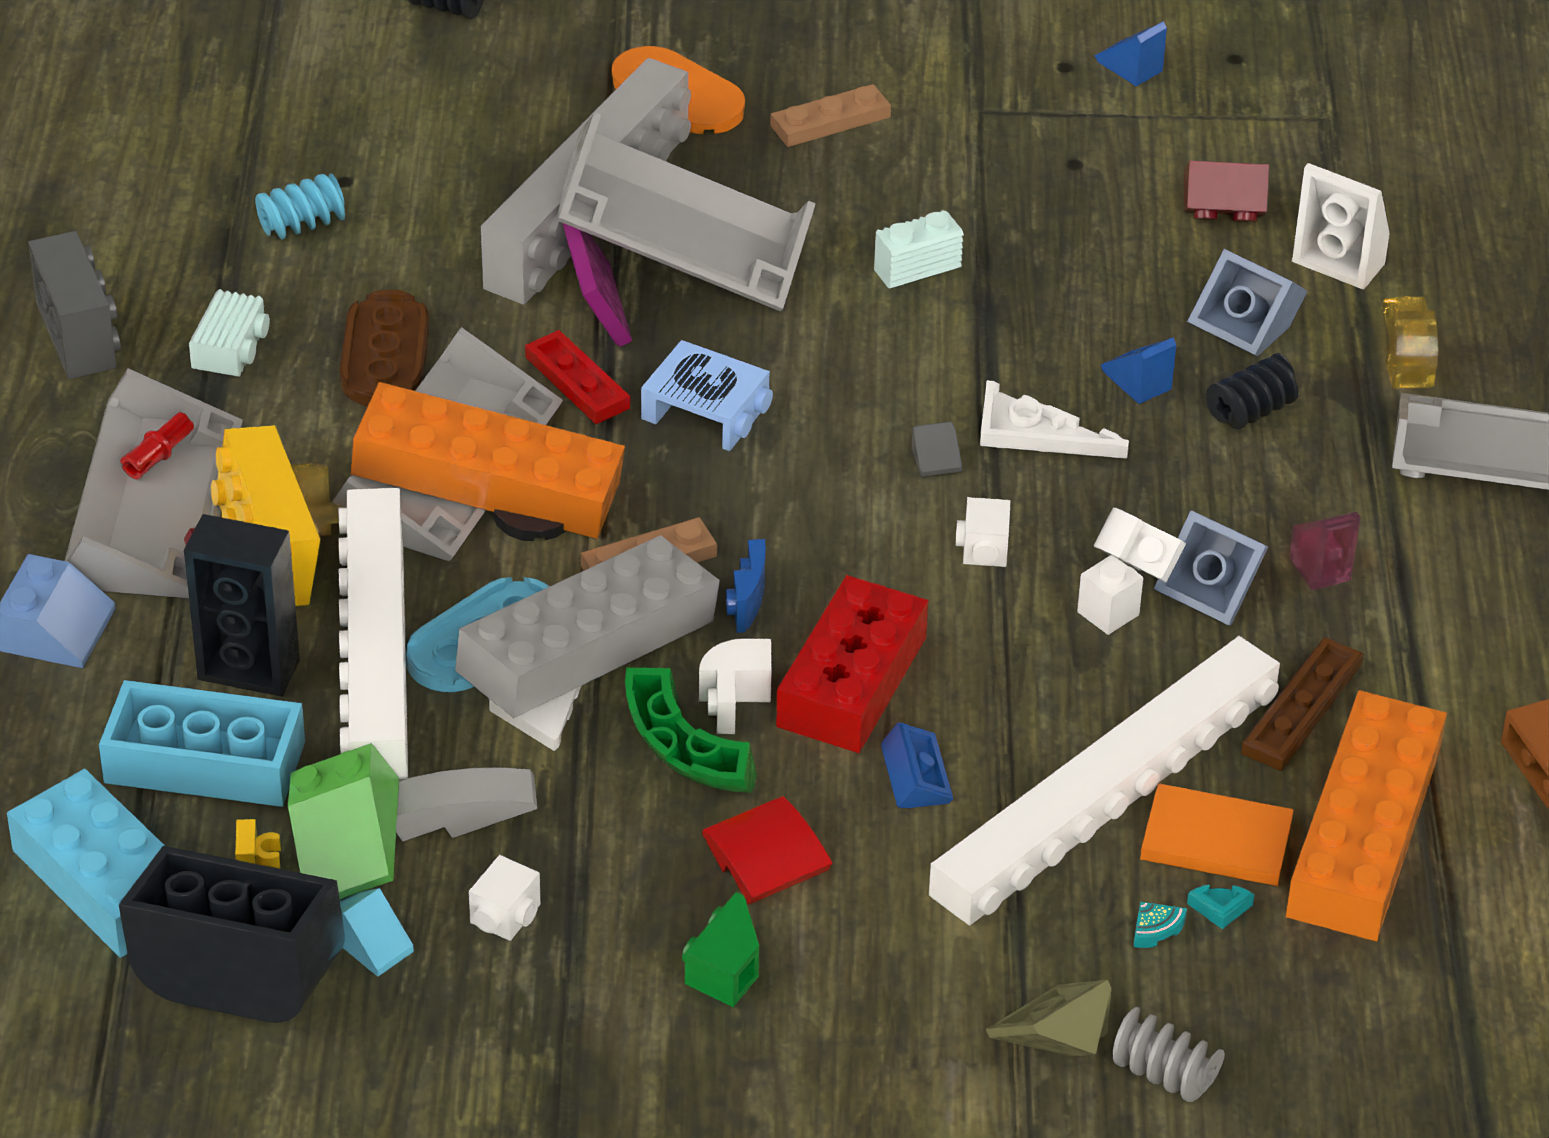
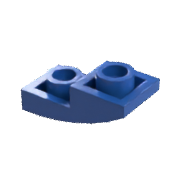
M765 539L748 540V558H740V570L734 571L733 589L725 590L726 614L735 615L736 633L747 631L758 614L762 603L765 587Z

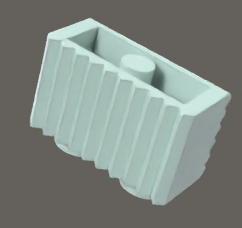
M943 210L927 214L926 218L920 217L919 220L913 219L912 222L896 223L890 228L885 227L884 230H877L874 271L890 289L962 267L960 261H962L961 254H963L961 250L963 248L961 243L963 242V231L950 214Z
M221 289L216 291L189 342L191 368L240 377L244 366L252 364L254 361L257 340L265 338L268 333L269 315L264 314L263 299L260 296L255 298L249 295L247 297L244 293L241 295L236 292L231 294L228 290L226 292H223Z

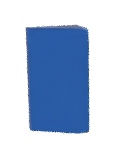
M898 722L881 743L897 806L900 808H915L951 803L953 796L935 733Z

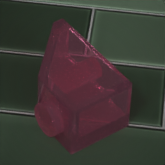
M1357 512L1333 515L1293 526L1289 557L1311 590L1351 581L1361 518Z

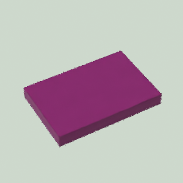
M562 223L583 297L616 345L621 347L631 342L632 337L610 263L589 233Z

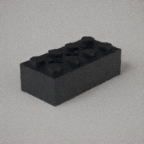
M202 514L184 548L197 678L201 681L283 697L300 662L289 530Z

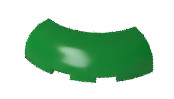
M626 668V697L631 716L650 749L662 762L680 775L699 784L721 790L752 793L755 787L757 772L750 742L727 740L714 736L700 728L695 730L683 718L678 707L679 699L671 668Z

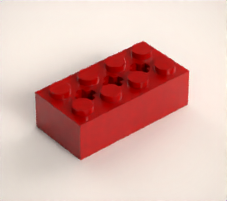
M846 575L777 689L776 727L860 754L926 639L929 600Z

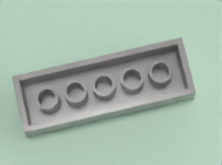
M661 535L459 628L455 671L514 719L713 622L719 579Z

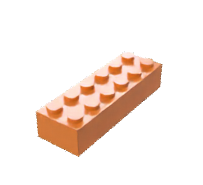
M379 382L353 438L351 475L494 512V509L564 523L563 530L598 539L620 483L625 446Z
M1358 690L1291 879L1286 911L1287 918L1378 941L1440 753L1447 712Z

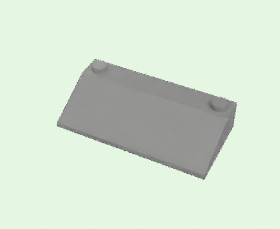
M594 112L580 131L569 164L557 221L781 312L816 203L808 201L796 213L784 211L596 133L602 115Z
M462 327L416 389V392L543 425L548 423L563 401ZM355 475L348 478L328 507L330 511L339 516V508H347V490L400 488L403 547L449 562L486 511L485 509Z
M128 368L107 401L65 561L70 562L101 591L189 598L184 548L186 546L184 537L190 528L196 527L202 514L220 517V506H215L211 497L212 480H217L218 478L216 449L217 447H222L224 430L241 428L243 420ZM180 412L185 413L193 421L194 430L172 448L171 457L157 462L143 477L138 480L133 479L122 469L124 464L120 463L121 458L144 440L146 432L150 430L157 431Z
M1401 393L1392 468L1400 469V474L1415 478L1425 477V473L1549 490V413Z

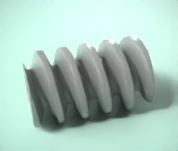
M1140 1007L1133 1008L1125 1016L1118 1029L1113 1047L1114 1063L1119 1067H1126L1130 1064L1131 1072L1138 1076L1147 1073V1079L1150 1083L1158 1085L1163 1082L1165 1090L1170 1093H1177L1181 1090V1097L1187 1102L1197 1100L1218 1075L1225 1056L1224 1050L1218 1049L1209 1059L1206 1057L1207 1041L1201 1040L1192 1050L1189 1048L1191 1033L1185 1031L1174 1041L1172 1040L1173 1024L1167 1023L1158 1033L1155 1031L1157 1016L1150 1014L1141 1024L1138 1022L1141 1012Z

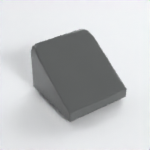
M953 422L913 427L911 449L921 477L962 472V463Z

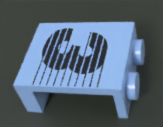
M681 340L641 387V419L657 424L672 405L723 423L722 449L730 451L741 437L745 438L749 434L752 424L759 414H764L768 410L773 397V392L769 389L770 371Z

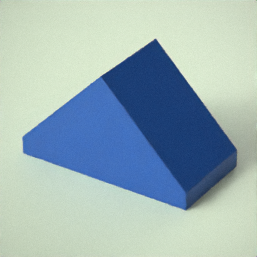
M1164 21L1115 43L1094 56L1098 63L1133 85L1138 86L1163 71L1167 27Z
M1172 337L1131 350L1100 364V366L1111 380L1138 404H1141L1172 389L1176 343Z

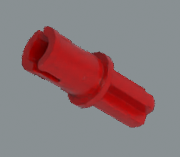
M180 412L157 431L150 430L146 432L144 440L121 458L120 463L124 464L122 469L133 479L138 480L143 477L157 462L171 457L172 448L194 430L193 421L185 413Z

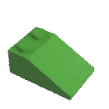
M372 743L305 766L290 774L288 810L300 873L337 880L340 899L394 880L399 776Z

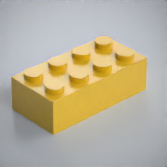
M275 425L225 429L222 447H217L216 449L218 478L217 480H212L211 483L212 502L215 506H220L222 518L289 530L295 606L309 605L320 537Z

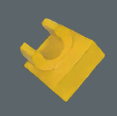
M255 819L237 820L236 860L280 869L279 852H276L281 851L280 834L268 832L257 837Z

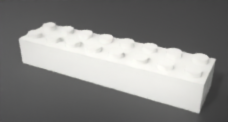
M400 488L347 490V508H339V533L347 534V538H339V561L342 566H347V568H339L340 595L348 596V599H339L340 626L348 627V630L339 631L340 658H348V662H340L339 670L340 689L348 690V694L340 695L341 722H349V727L340 728V750L342 754L372 743L399 776V781L408 779L404 560Z

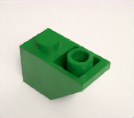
M735 892L724 907L718 906L714 910L707 927L698 937L693 936L690 938L682 953V961L685 963V984L731 1007L737 1004L759 977V943L745 897L738 892Z

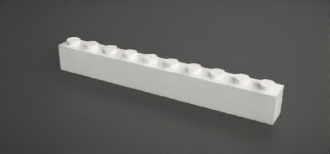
M1236 637L932 862L929 896L969 926L983 915L993 913L1004 899L1016 890L1021 891L1025 889L1037 874L1048 866L1052 867L1058 864L1065 853L1078 843L1087 842L1096 830L1107 821L1120 817L1127 806L1139 797L1149 795L1156 788L1157 784L1172 772L1177 773L1182 770L1189 759L1201 750L1210 749L1222 734L1232 727H1239L1247 716L1261 705H1268L1278 692L1279 685L1277 679L1280 663L1242 637Z

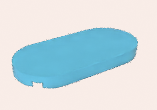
M507 577L488 583L417 629L411 635L406 652V665L409 674L420 685L440 692H458L475 687L455 671L459 628L550 586L537 579L524 577V582H512V577Z

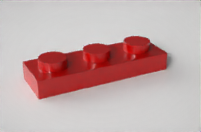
M560 330L525 345V358L595 424H599L630 409V395Z

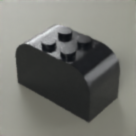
M168 846L161 847L118 904L129 963L136 976L147 988L160 997L172 1002L265 1022L277 1023L294 1018L328 971L345 942L337 880Z

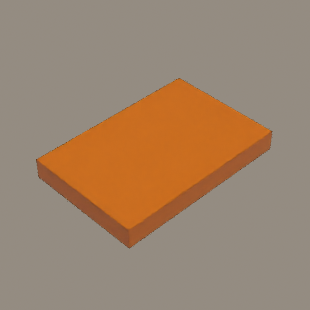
M1158 783L1141 848L1140 860L1278 886L1294 809Z

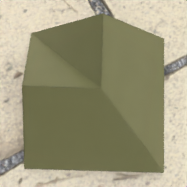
M1108 980L1059 984L986 1028V1032L989 1038L1067 1056L1096 1055L1099 1039L1108 1032L1112 988Z

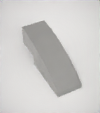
M468 768L441 771L399 781L396 833L403 842L445 827L450 836L454 838L537 809L534 774L530 769Z

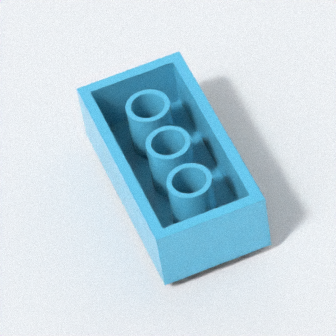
M124 680L99 743L104 783L283 807L289 791L290 774L296 770L305 744L302 703Z
M83 769L7 812L12 849L121 958L127 954L118 904L161 847L165 845L86 769Z

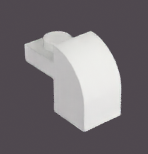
M1113 507L1094 547L1109 556L1114 555L1120 561L1138 570H1142L1167 582L1186 543L1143 522L1135 516Z
M771 639L729 640L716 645L702 658L699 668V702H708V716H717V734H735L736 702H771Z

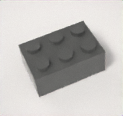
M77 231L28 241L36 305L68 380L117 368L115 351L121 350V344L117 329L111 324V320L117 318L116 306L112 295H105L106 287L101 270H94L95 262L90 246L82 245Z

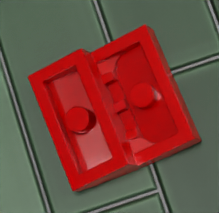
M784 796L707 827L702 831V835L723 872L730 870L748 905L824 873L833 864L808 823Z

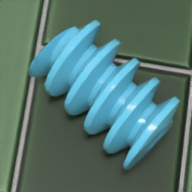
M332 173L329 174V178L325 174H319L315 177L314 182L310 179H303L299 187L295 183L287 184L285 192L280 188L272 189L270 197L266 193H259L255 197L257 214L263 231L267 236H270L271 231L275 230L282 240L286 239V226H290L296 235L301 234V221H304L310 230L316 228L315 217L317 216L320 217L324 225H329L331 222L330 212L332 211L340 221L345 220L344 197L338 181Z

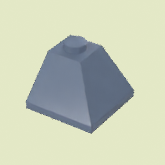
M1190 511L1178 536V539L1185 542L1186 545L1167 582L1158 579L1154 589L1231 626L1268 546L1210 518Z

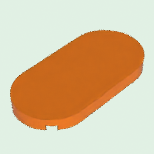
M657 46L633 48L620 54L612 64V78L615 90L647 58L687 71L688 89L691 91V99L688 105V120L691 122L690 133L704 134V130L714 129V134L723 133L733 129L743 120L745 96L739 87L670 49Z

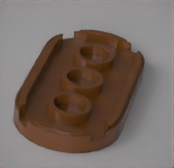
M379 290L367 294L366 300L359 304L357 300L350 306L347 313L340 363V384L344 394L349 399L368 407L379 382L416 391L424 379L429 335V312L423 302L420 304L415 301V296L404 291Z

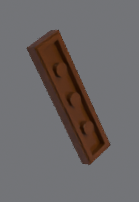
M1324 637L1243 741L1241 754L1282 771L1361 667L1364 653Z

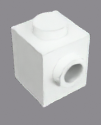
M967 497L966 521L957 520L956 546H964L963 564L1006 567L1010 500Z
M1110 555L1081 574L1077 612L1107 635L1111 634L1139 616L1143 577L1134 568L1127 566L1114 555Z
M499 855L469 890L470 923L487 933H494L511 941L521 927L528 926L536 915L540 905V873Z

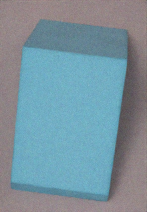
M380 888L359 892L340 901L345 932L343 949L377 977L414 952L412 942Z

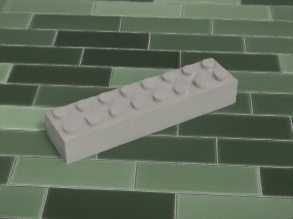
M647 58L594 111L602 115L596 133L666 161L671 151L680 142L682 143L687 139L691 129V122L688 120V105L691 99V91L688 89V72ZM588 119L481 225L484 290L525 305L536 292L542 291L546 282L557 270L563 269L567 260L571 257L563 224L557 221L569 164L580 131Z

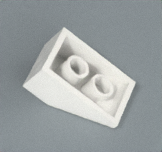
M1308 163L1304 168L1292 262L1364 290L1384 266L1390 233L1382 192Z

